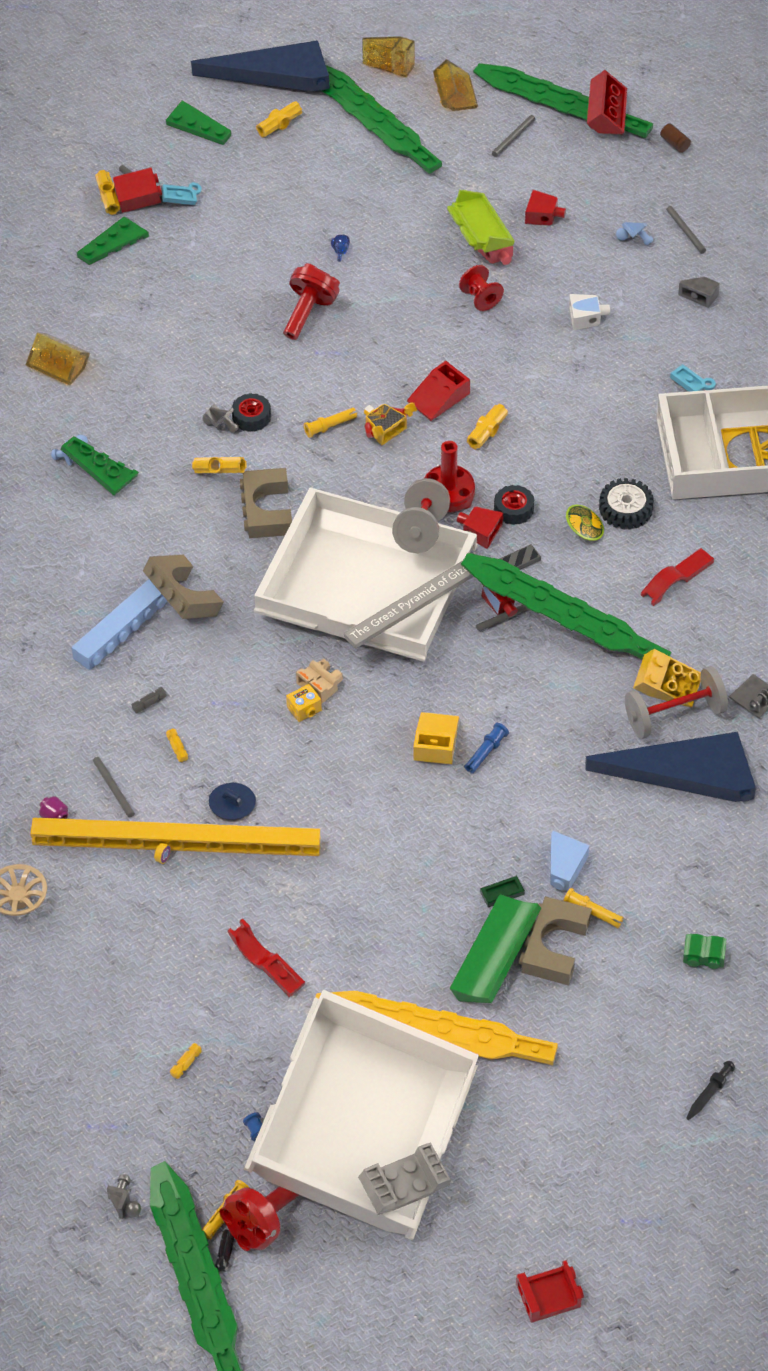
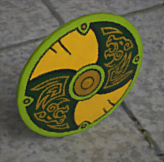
M578 504L572 505L567 509V523L578 536L589 541L599 540L603 536V523L594 511Z

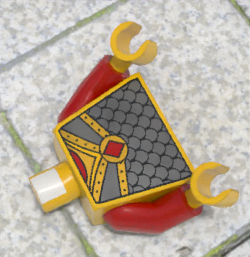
M409 403L401 409L390 407L386 404H382L376 409L371 405L367 406L364 409V414L366 415V424L364 426L366 436L368 438H375L381 446L407 429V416L411 417L413 412L417 411L415 404Z

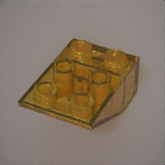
M401 36L363 37L362 53L364 65L407 78L415 66L414 40Z

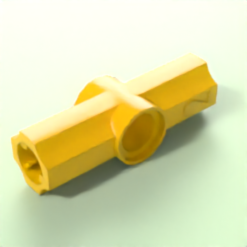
M295 101L281 110L274 109L267 119L256 125V130L262 138L278 128L284 130L292 119L302 114V108Z
M100 170L95 174V179L101 201L104 204L106 213L114 215L120 210L114 183L109 172Z
M500 403L494 405L486 416H481L478 419L476 428L467 437V443L471 448L476 450L489 437L495 436L499 425L508 415V410L504 405Z
M196 457L192 462V469L195 473H244L247 468V462L244 457Z

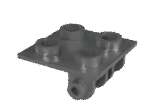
M752 674L729 698L760 718L768 710V684Z

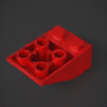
M444 361L428 374L407 399V402L414 403L417 410L432 421L470 394V379L449 362Z

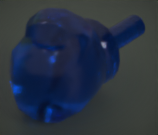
M336 235L331 240V246L335 253L338 254V262H341L342 255L346 254L349 248L350 238L347 235Z

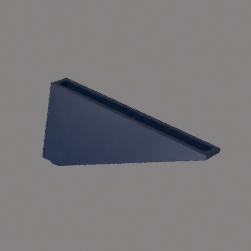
M318 40L190 61L192 76L307 91L330 89L329 74Z
M738 731L589 755L585 758V770L732 802H746L755 798L756 786Z

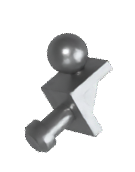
M213 404L202 417L205 424H213L215 427L224 422L230 428L229 431L231 433L239 429V425L228 417L234 411L233 408L227 411L219 409Z
M121 1174L117 1179L119 1182L117 1187L108 1185V1199L111 1200L120 1219L124 1218L125 1213L130 1217H137L141 1213V1205L137 1201H130L129 1191L125 1190V1188L130 1184L131 1179L128 1175Z

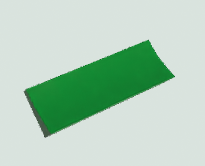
M501 894L498 896L450 986V990L458 1001L493 1002L541 910L538 903L524 902Z

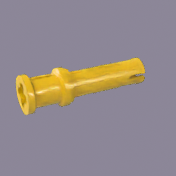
M352 407L327 418L319 417L311 423L305 422L303 424L304 431L309 438L319 432L325 433L330 427L357 418V412L353 413L356 410Z
M570 888L566 893L563 901L592 908L591 915L617 929L621 926L614 919L623 922V916L590 901L589 896H582L576 893L573 888Z
M235 1181L233 1189L229 1194L224 1195L223 1203L202 1228L208 1240L212 1239L224 1223L219 1211L224 1206L226 1198L237 1190L250 1188L243 1181Z

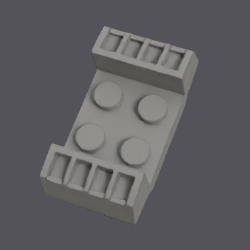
M431 1142L418 1146L414 1154L383 1167L376 1163L365 1168L358 1176L377 1215L394 1211L428 1197L450 1186L451 1182Z

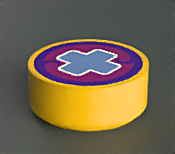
M165 843L159 844L154 854L155 861L164 864L170 856L171 846Z

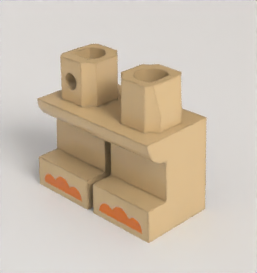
M325 659L319 662L312 660L309 667L306 669L301 668L296 672V683L300 687L310 684L321 698V704L338 691L337 685L343 680V674L338 669L331 673L328 672L330 664Z

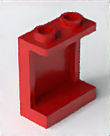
M567 1260L562 1261V1266L530 1277H527L525 1272L517 1274L516 1286L531 1323L581 1308V1301L584 1298L583 1290L580 1285H576L574 1268L572 1266L569 1267Z

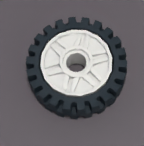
M620 478L617 479L616 483L613 480L610 482V485L606 484L605 488L601 491L599 499L600 515L604 521L607 520L609 525L613 523L615 528L619 525L624 530L625 526H628V530L632 529L633 526L639 528L640 524L643 526L652 516L654 506L652 491L648 489L646 484L642 486L643 482L638 481L636 483V479H632L630 482L628 478H624V481Z

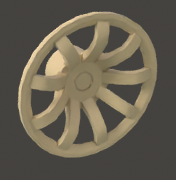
M13 864L0 869V876L9 871L12 885H10L0 877V884L6 889H0V895L5 897L0 900V913L9 916L25 915L34 911L43 903L47 894V883L39 870L24 864ZM14 870H24L20 883H17ZM30 872L38 877L25 885ZM37 883H42V891L31 890V888ZM39 896V900L33 905L29 897ZM9 902L12 909L8 911L1 908V906ZM28 906V909L17 911V909H22Z

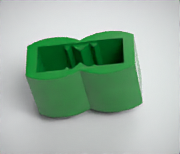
M686 934L683 963L692 967L705 965L711 969L724 967L727 939L719 936Z

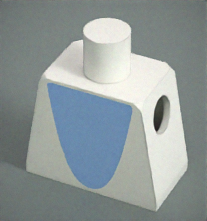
M569 295V310L573 330L600 325L601 315H610L609 304L599 305L598 296Z

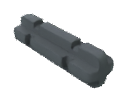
M159 687L155 690V693L151 692L142 697L140 701H135L131 704L133 711L139 713L143 708L146 709L158 702V699L165 698L167 696L166 691L163 687Z

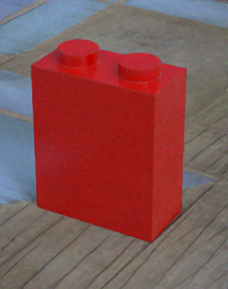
M152 167L113 177L122 213L161 203L160 196L162 191L160 185H156V183H159L157 173H153Z

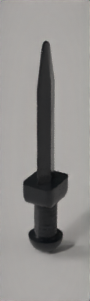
M725 1061L723 1063L724 1067L720 1072L712 1074L710 1083L692 1104L686 1117L687 1120L693 1118L704 1108L718 1088L722 1089L724 1087L727 1075L735 1070V1065L732 1061Z

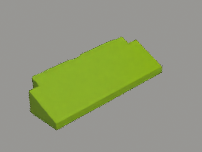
M459 189L456 201L452 202V205L448 206L447 210L455 223L460 226V231L468 244L474 250L482 249L484 253L513 246L515 240L485 194Z

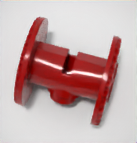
M476 265L468 269L459 281V288L463 293L475 296L474 306L479 311L492 309L501 301L504 295V288L500 283L493 282L488 284L486 282L489 277V270L483 265Z

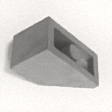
M707 277L682 280L679 283L678 295L709 308L719 295L720 283Z

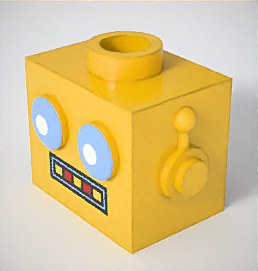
M310 684L286 695L287 708L298 722L311 718L316 713L322 711L321 698Z

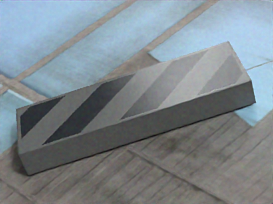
M530 544L499 559L521 570L541 561V556L533 545Z

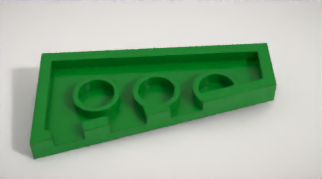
M183 100L166 119V125L221 145H224L231 137L230 129Z
M124 216L76 252L77 258L91 265L108 257V253L118 252L127 244L133 245L137 243L138 239L149 237V232Z
M75 436L61 446L60 450L112 495L117 494L139 474L134 469L126 468L124 463L120 461L117 463L110 459L106 453H99L94 450L93 446Z

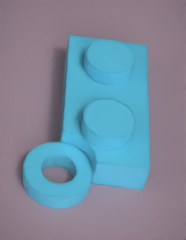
M195 182L190 183L188 187L163 184L161 188L162 200L169 203L195 205L197 202L196 195L201 193L202 188Z
M683 364L670 373V378L689 392L703 391V389L713 390L716 385L714 379H703Z

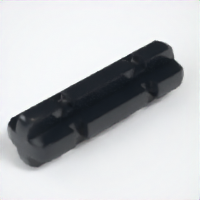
M225 1229L222 1232L221 1238L223 1240L220 1241L217 1256L219 1258L216 1260L215 1265L218 1271L228 1270V1261L230 1260L234 1237L229 1230Z

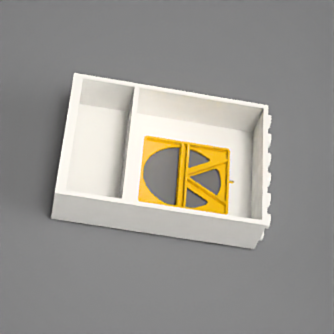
M768 386L658 394L656 420L672 499L768 492V465L765 466L763 458L768 460V452L764 451V449L768 448V440L760 444L757 433H768ZM749 432L756 466L738 468L729 460L727 446L736 436Z

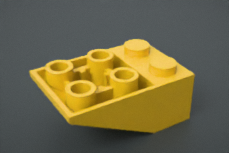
M653 649L644 655L633 688L650 697L669 701L697 692L701 682V672ZM694 701L682 705L691 708Z
M421 712L415 734L413 760L452 764L459 716Z

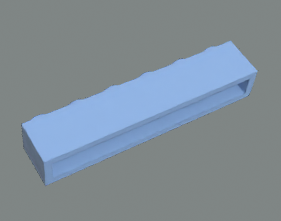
M150 579L71 647L74 660L91 670L107 654L112 653L116 646L124 642L133 631L138 630L143 622L150 619L159 608L166 604L167 600Z

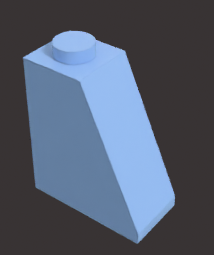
M555 831L551 833L550 885L558 890L568 892L589 857V845Z

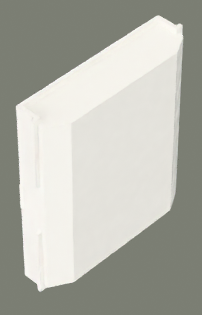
M309 488L254 595V613L344 638V632L463 561L466 554L470 553L471 550L476 551L478 546L477 534L438 523L439 537L435 545L426 552L410 553L399 547L392 534L393 523L401 512ZM456 588L364 643V645L424 662L429 646Z
M323 990L319 999L314 998L290 1056L292 1062H290L281 1084V1092L276 1104L270 1105L244 1170L251 1173L254 1171L268 1182L387 1232L404 1234L405 1238L413 1241L429 1196L394 1211L377 1215L358 1176L365 1168L376 1163L383 1167L414 1154L418 1146L430 1142L440 1159L446 1151L453 1132L452 1128H455L478 1067L475 1064L479 1055Z

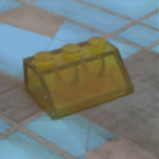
M446 59L433 71L434 81L438 88L437 92L441 99L440 103L443 107L449 108L452 111L477 108L478 104L469 73Z
M37 332L25 365L67 385H71L85 369L90 353L47 333Z

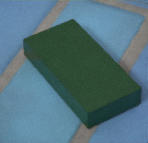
M516 875L480 888V893L489 908L494 906L500 894L514 899L525 895V890Z

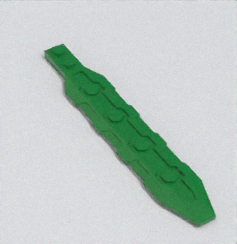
M479 63L473 70V73L494 88L520 95L535 103H542L555 108L557 111L565 114L569 113L587 121L589 97L582 95L581 92L553 84V82L535 78L525 74L523 71L508 66ZM626 114L624 131L646 138L652 131L654 123Z
M326 65L330 89L322 90L326 95L336 100L346 112L362 122L365 128L375 133L391 150L410 157L428 174L442 167V161L421 145L420 137L415 131L405 126L390 110L381 106L372 95L362 90L344 72Z
M467 553L461 563L486 588L525 605L527 609L537 614L541 613L559 622L561 626L571 631L574 630L611 651L627 652L642 660L644 655L653 649L668 656L672 653L637 635L625 621L611 614L607 615L589 606L587 602L577 597H572L554 588L553 585L543 580H538L501 559Z
M163 1161L151 1167L150 1208L166 1245L165 1251L169 1263H172L176 1274L181 1298L187 1306L195 1339L200 1347L212 1355L217 1371H243L235 1350L238 1325L233 1310L228 1305L221 1285L222 1279L218 1268H215L208 1248L209 1243L205 1231L200 1226L190 1189L167 1162Z

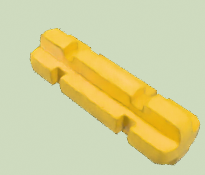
M176 729L167 730L166 736L174 753L177 755L178 761L188 760V754Z
M193 1043L188 1048L189 1051H186L176 1062L177 1065L170 1069L172 1077L179 1079L183 1075V1071H186L194 1062V1057H198L202 1052L201 1047L196 1043Z

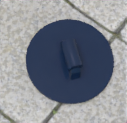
M240 783L222 784L216 787L209 796L211 811L216 816L226 820H238L246 817L253 811L256 804V797L253 791Z

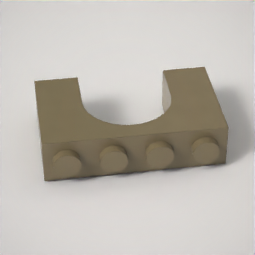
M286 468L245 471L243 479H240V490H244L241 493L242 504H246V506H242L243 517H247V520H244V531H248L249 539L285 536L292 523L291 509L268 511L256 506L255 502L266 495L288 493Z
M184 554L149 557L143 572L182 619L216 617L224 601L214 590L194 591L183 587L177 582L186 581L193 568V565Z
M545 896L543 903H539L541 910L537 920H535L531 927L532 935L527 936L525 948L527 949L525 953H521L519 964L522 965V973L569 986L575 968V958L548 950L541 940L547 933L555 930H565L586 936L591 921L592 908Z

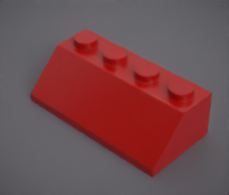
M603 70L590 81L587 124L597 133L623 134L628 88L606 70Z

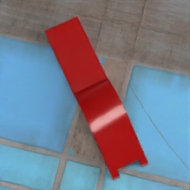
M702 548L698 549L675 567L668 566L657 573L642 590L641 596L644 597L648 594L653 598L651 605L655 606L674 583L679 580H684L687 583L712 565L714 558Z
M243 918L239 921L240 927L235 931L231 928L227 931L243 956L251 964L262 969L288 997H291L305 985V981L277 953L269 952L259 943L250 925Z

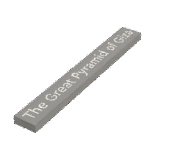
M461 561L344 632V638L356 649L474 576L461 565Z

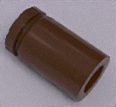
M668 123L662 128L660 136L677 151L683 153L690 147L691 140L673 124Z

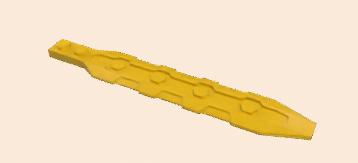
M359 991L330 992L476 1053L479 1057L493 1060L513 1056L553 1065L558 1049V1043L518 1035L503 1023L485 1019H472L449 1011L432 1010L419 1007L413 1003L396 1002ZM317 993L316 998L319 999L321 993Z

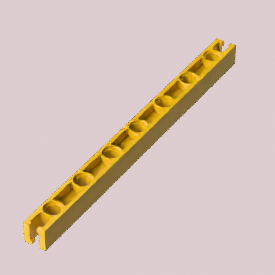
M33 818L30 833L32 845L156 850L159 844L165 843L171 846V851L319 856L321 842L320 829L56 818Z

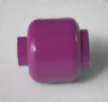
M46 797L41 801L39 815L42 818H68V806L58 797Z

